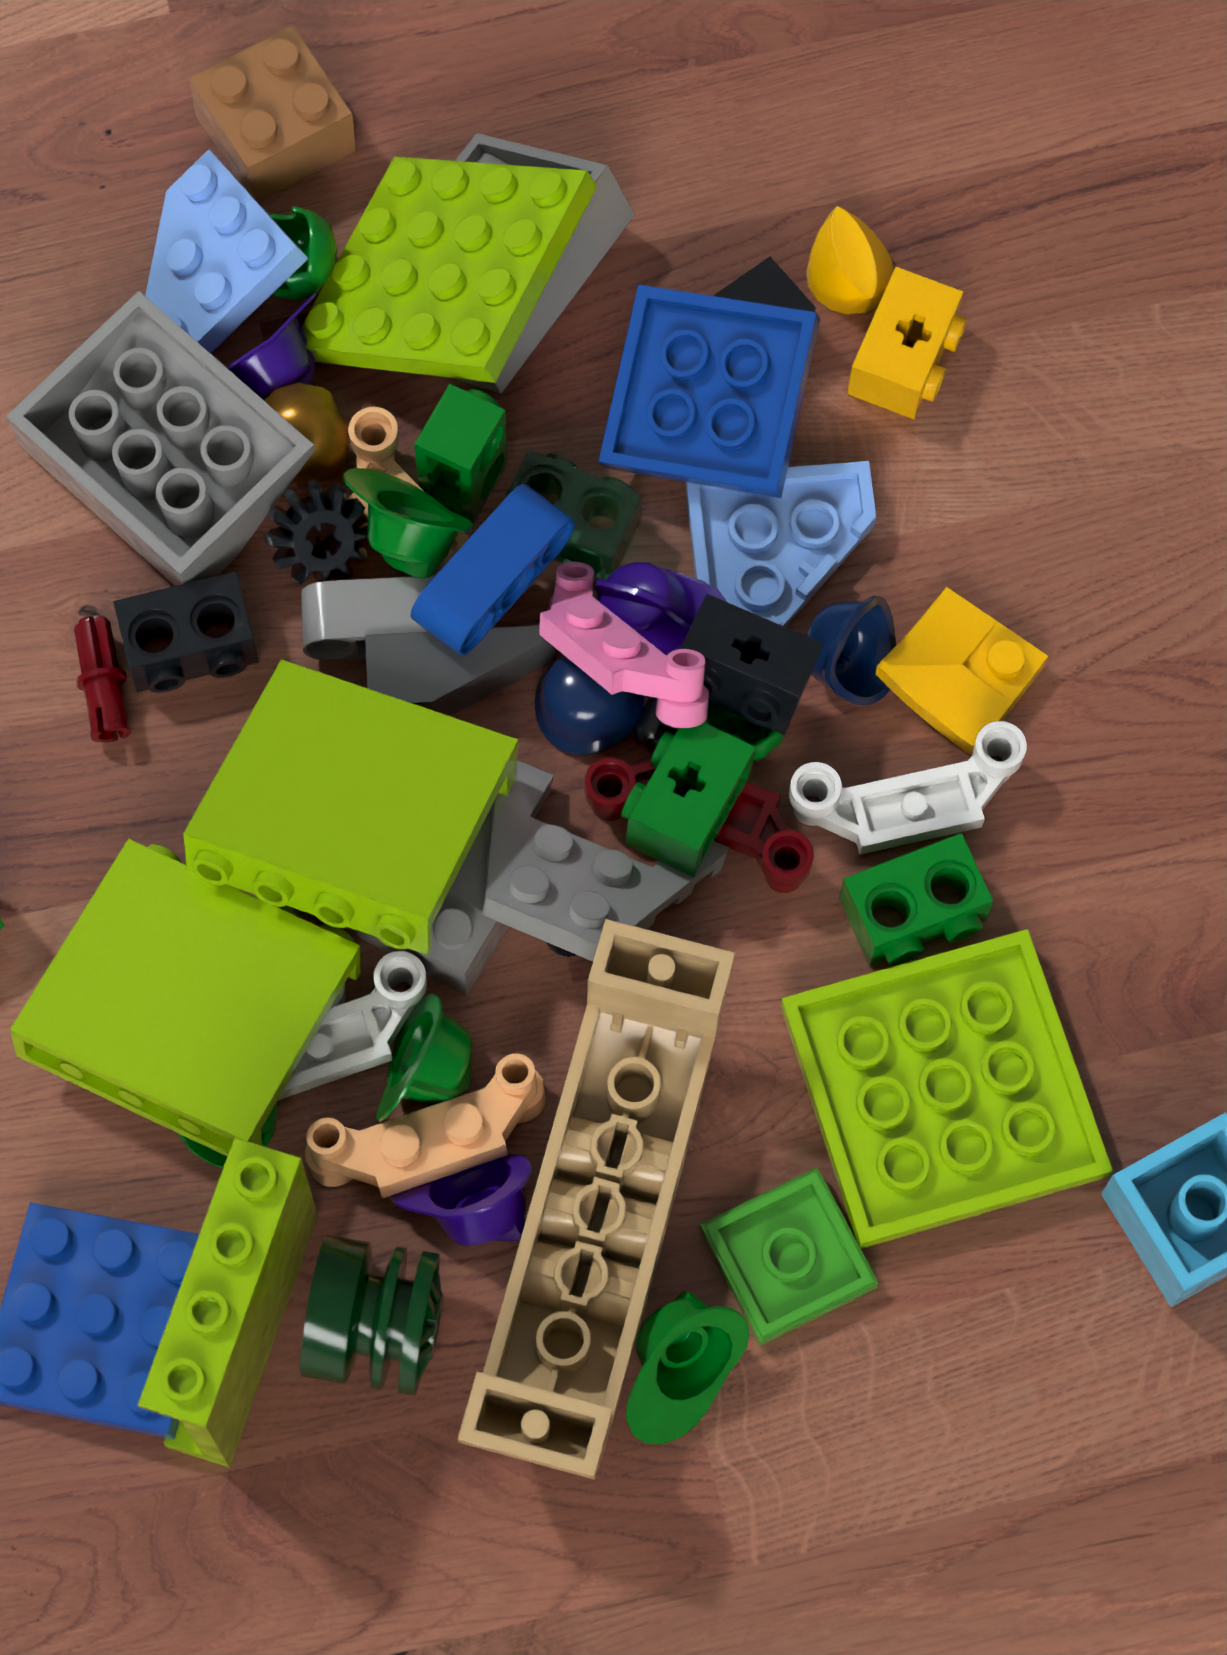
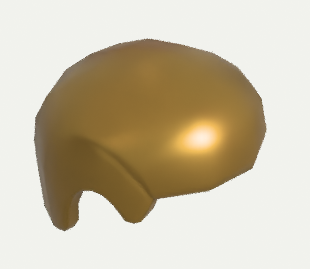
M296 383L275 389L264 400L314 444L315 451L293 479V482L303 484L308 483L309 480L325 479L345 463L350 451L349 424L347 418H344L339 412L329 391L322 387Z

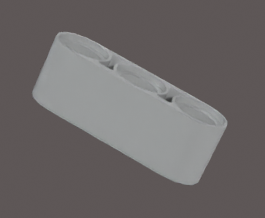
M430 576V578L426 579L395 577L336 580L307 585L301 592L304 654L318 660L366 659L365 635L426 632L423 627L411 619L410 613L420 593L435 576Z

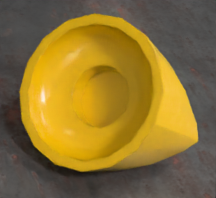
M836 206L818 231L811 249L806 269L808 287L816 300L832 311L847 315L866 313L878 307L893 274L894 266L885 245L873 230L848 210Z

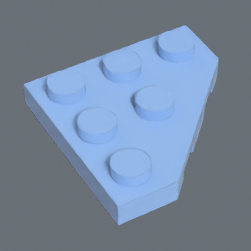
M208 149L166 190L145 296L211 353L307 261L308 257L222 161Z
M869 461L788 467L781 498L685 482L695 578L718 589L728 603L784 627L790 623L875 526L876 510Z

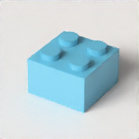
M1226 1112L1112 1175L1101 1193L1170 1307L1177 1305L1227 1276Z

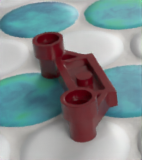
M606 757L594 762L588 768L584 780L585 797L593 813L605 821H614L621 818L625 802L635 784L639 782L647 786L656 770L655 767L650 765L651 761L629 766L621 759ZM747 782L717 835L715 842L755 858L762 868L768 885L773 890L780 893L792 892L801 885L811 872L814 859L813 847L803 834L789 830L778 810L781 795ZM685 789L681 796L685 797L689 790ZM607 791H612L617 793L618 795L616 797L608 798L604 797L601 794ZM788 863L795 869L786 871L780 869L777 865Z

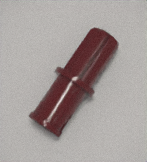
M105 616L84 617L79 619L78 624L74 628L81 675L77 677L76 684L85 694L90 724V738L95 742L118 741L116 731H119V736L123 739L131 734V726L128 723L122 684L127 680L126 672L118 668L111 622Z

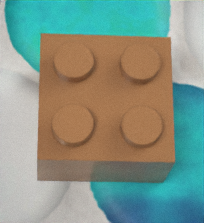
M293 25L189 78L197 119L235 177L257 202L356 152L352 112Z

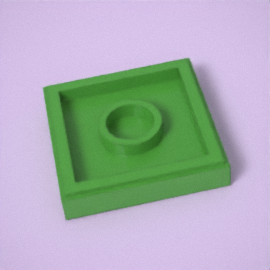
M818 1167L700 1224L699 1227L759 1347L877 1289L879 1285Z

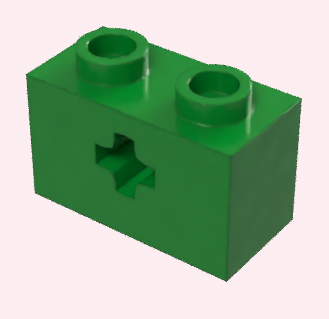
M706 723L692 728H679L676 734L666 731L661 737L651 759L650 765L656 768L647 786L637 782L623 807L621 817L628 820L625 844L695 877L751 775L756 747ZM688 789L689 791L686 793L685 797H682L681 795L683 794L684 790Z

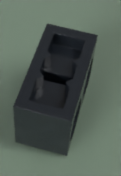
M236 571L113 601L129 669L137 692L145 690L154 693L169 692L180 688L186 680L206 675L216 678L230 677L244 671L247 665L259 663ZM216 623H227L233 626L232 630L223 637L212 638L204 635L206 629ZM162 637L172 641L168 648L158 653H149L142 650L145 644L154 638Z

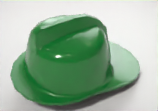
M365 468L349 469L343 476L345 484L357 496L368 503V541L370 546L380 553L384 560L393 568L418 579L430 578L437 564L441 563L448 556L458 531H469L473 528V523L470 520L449 511L426 492L396 476Z
M433 993L423 997L413 1008L397 1037L392 1051V1061L389 1062L387 1085L376 1115L377 1120L380 1122L388 1117L401 1099L436 1105L461 1096L469 1088L472 1060L471 1034L465 1027L442 1012L441 999Z
M683 1291L674 1301L656 1309L644 1321L638 1332L636 1351L642 1369L634 1381L626 1401V1421L631 1433L645 1444L662 1445L679 1439L698 1424L710 1408L727 1376L736 1366L747 1348L750 1330L742 1314L729 1307H708L695 1294Z

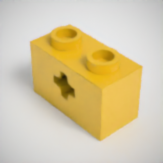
M895 267L853 362L847 395L915 420L923 399L934 402L946 372L945 367L938 365L944 350L947 349L955 352L964 333L968 318L959 315L964 292ZM908 343L914 344V347L911 348L907 345Z

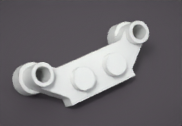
M1004 721L992 722L980 730L973 748V755L968 761L848 788L842 787L841 779L832 767L820 762H811L802 765L793 774L789 789V799L794 815L801 823L810 826L818 825L855 842L859 855L982 828L985 820L983 809L1002 784L1020 768L1026 753L1027 742L1024 734L1017 726ZM990 756H998L1004 761H995ZM815 796L821 802H810L805 797Z
M405 951L391 952L381 958L374 970V990L370 995L329 1009L278 1100L392 1061L389 1047L413 1008L421 1001L426 992V971L421 960L412 953ZM398 983H408L411 985V988L405 992H395L392 990Z

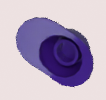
M317 292L268 340L227 367L261 399L265 400L275 389L296 383L310 385L314 376L315 359L312 352L305 348L307 340L296 316L317 296Z
M633 562L621 566L610 574L606 580L598 579L595 585L598 595L596 600L665 655L674 650L681 649L706 594L727 602L718 589L702 580L646 562Z
M508 1154L505 1157L391 1195L389 1198L400 1208L410 1212L433 1216L450 1239L458 1245L474 1246L490 1241H519L525 1226L526 1195L524 1185L531 1176L532 1165L524 1156Z

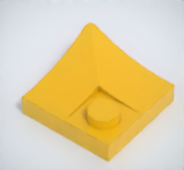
M946 587L906 636L881 660L875 674L922 719L972 756L980 730L989 723L1003 721L1046 666L1049 656Z

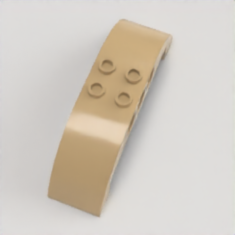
M605 919L588 978L587 1007L483 1373H476L457 1439L458 1443L595 1479L630 1366L688 1151L723 1012L735 952Z

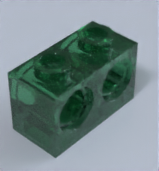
M528 450L505 498L521 484H527L539 494L555 496L558 501L554 505L573 518L576 525L569 541L554 560L561 563H585L593 568L595 577L606 580L610 574L619 568L640 524L642 495L635 493L630 485L620 479L610 476L600 479L580 471L573 462L557 454H546L543 456ZM604 516L613 520L615 524L607 529H595L586 522L593 517Z

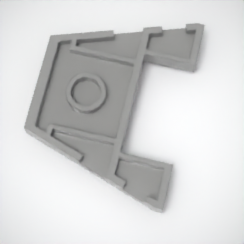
M518 761L517 778L508 796L498 793L491 809V832L481 915L593 961L605 919L648 929L654 924L656 915L672 902L679 904L692 894L695 884L706 875L712 878L721 871L729 847L714 841L695 877L659 860L654 867L629 858L623 852L605 848L571 834L560 826L549 825L535 819L550 793L554 775Z

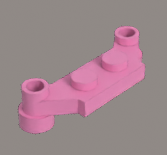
M566 562L559 565L556 570L554 594L548 601V611L540 613L539 635L610 694L624 691L657 698L656 716L664 724L676 728H692L704 723L707 719L709 691L703 685L705 657L701 653L690 649H678L665 655L593 597L594 570L591 566L581 562Z

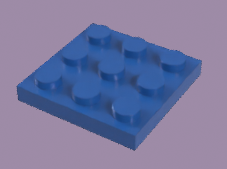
M638 284L598 462L603 468L781 498L821 320L817 312Z
M30 1202L0 1307V1405L175 1440L179 1420L138 1407V1402L199 1234Z

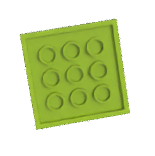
M394 156L336 262L328 281L324 284L301 326L307 340L305 348L312 352L315 359L314 362L496 383L597 188L596 183L587 170Z
M1028 929L781 999L780 1007L860 1249L1108 1178L1113 1172Z

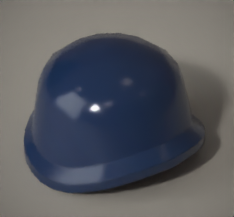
M873 595L865 601L836 602L823 608L811 623L806 635L824 643L812 676L826 687L832 689L843 700L852 704L864 706L878 702L885 697L890 689L875 674L876 668L881 660L896 646L894 621L888 603L883 597Z
M564 655L545 671L538 684L535 696L536 719L544 737L558 750L577 756L598 754L624 741L634 731V726L644 708V695L624 691L610 694Z

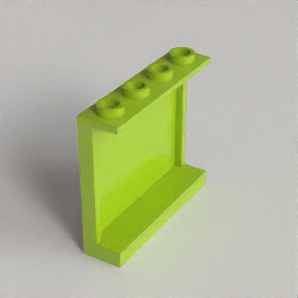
M281 659L183 833L187 871L195 873L199 878L210 884H227L255 894L267 904L278 907L286 905L315 915L322 922L332 927H349L375 936L392 948H409L429 955L432 949V924L497 794L500 793L508 796L517 778L518 739Z
M128 838L10 1028L17 1057L228 1157L234 1137L262 1146L261 1128L348 977L356 981L361 973L360 945L356 944L353 938L344 930L327 924H322L319 927L298 917L289 906L278 907L267 904L261 899L227 884H210L199 878L195 873L187 871V866L169 849L156 844L146 847Z
M234 1137L138 1402V1407L179 1420L175 1440L165 1438L163 1442L166 1448L229 1468L231 1466L319 1216L302 1160L299 1157Z

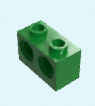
M449 384L414 444L418 486L449 511L470 520L472 523L475 522L507 466L505 409L501 408L498 402L490 395L476 389H470L467 392Z
M962 833L843 878L839 901L869 966L887 960L890 966L899 965L919 956L924 951L923 945L946 937L949 943H954L973 936L983 928L982 922L986 921L993 903V899ZM940 884L954 886L960 891L963 900L956 904L942 903L934 897L931 888ZM880 907H891L902 914L905 922L897 927H885L874 919L872 912Z

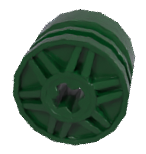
M326 1235L319 1250L308 1299L300 1356L301 1376L345 1384L353 1370L357 1355L370 1356L369 1373L371 1388L382 1390L385 1385L390 1362L394 1360L400 1361L398 1393L416 1395L421 1377L430 1360L433 1359L439 1332L444 1298L439 1273L440 1254L423 1251L418 1263L415 1280L405 1279L407 1248L396 1247L389 1259L385 1274L379 1275L372 1273L370 1242Z

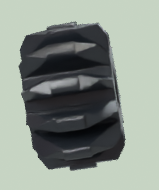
M309 480L306 486L307 497L302 499L292 488L286 489L284 496L291 507L288 511L279 507H271L268 515L280 527L273 528L264 534L268 546L279 548L272 557L277 568L281 570L292 566L291 577L298 584H303L312 573L316 582L330 581V571L334 569L344 579H351L353 572L346 562L348 558L365 560L368 556L366 548L357 542L368 537V521L359 519L365 510L364 505L358 498L346 500V490L338 483H334L324 494L317 480ZM320 523H324L329 529L330 534L324 541H321L317 536V544H312L307 537V533L313 526L320 531Z

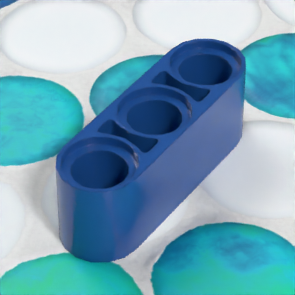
M527 484L519 485L428 583L411 609V619L459 656L467 655L481 642L561 552L575 529V520Z

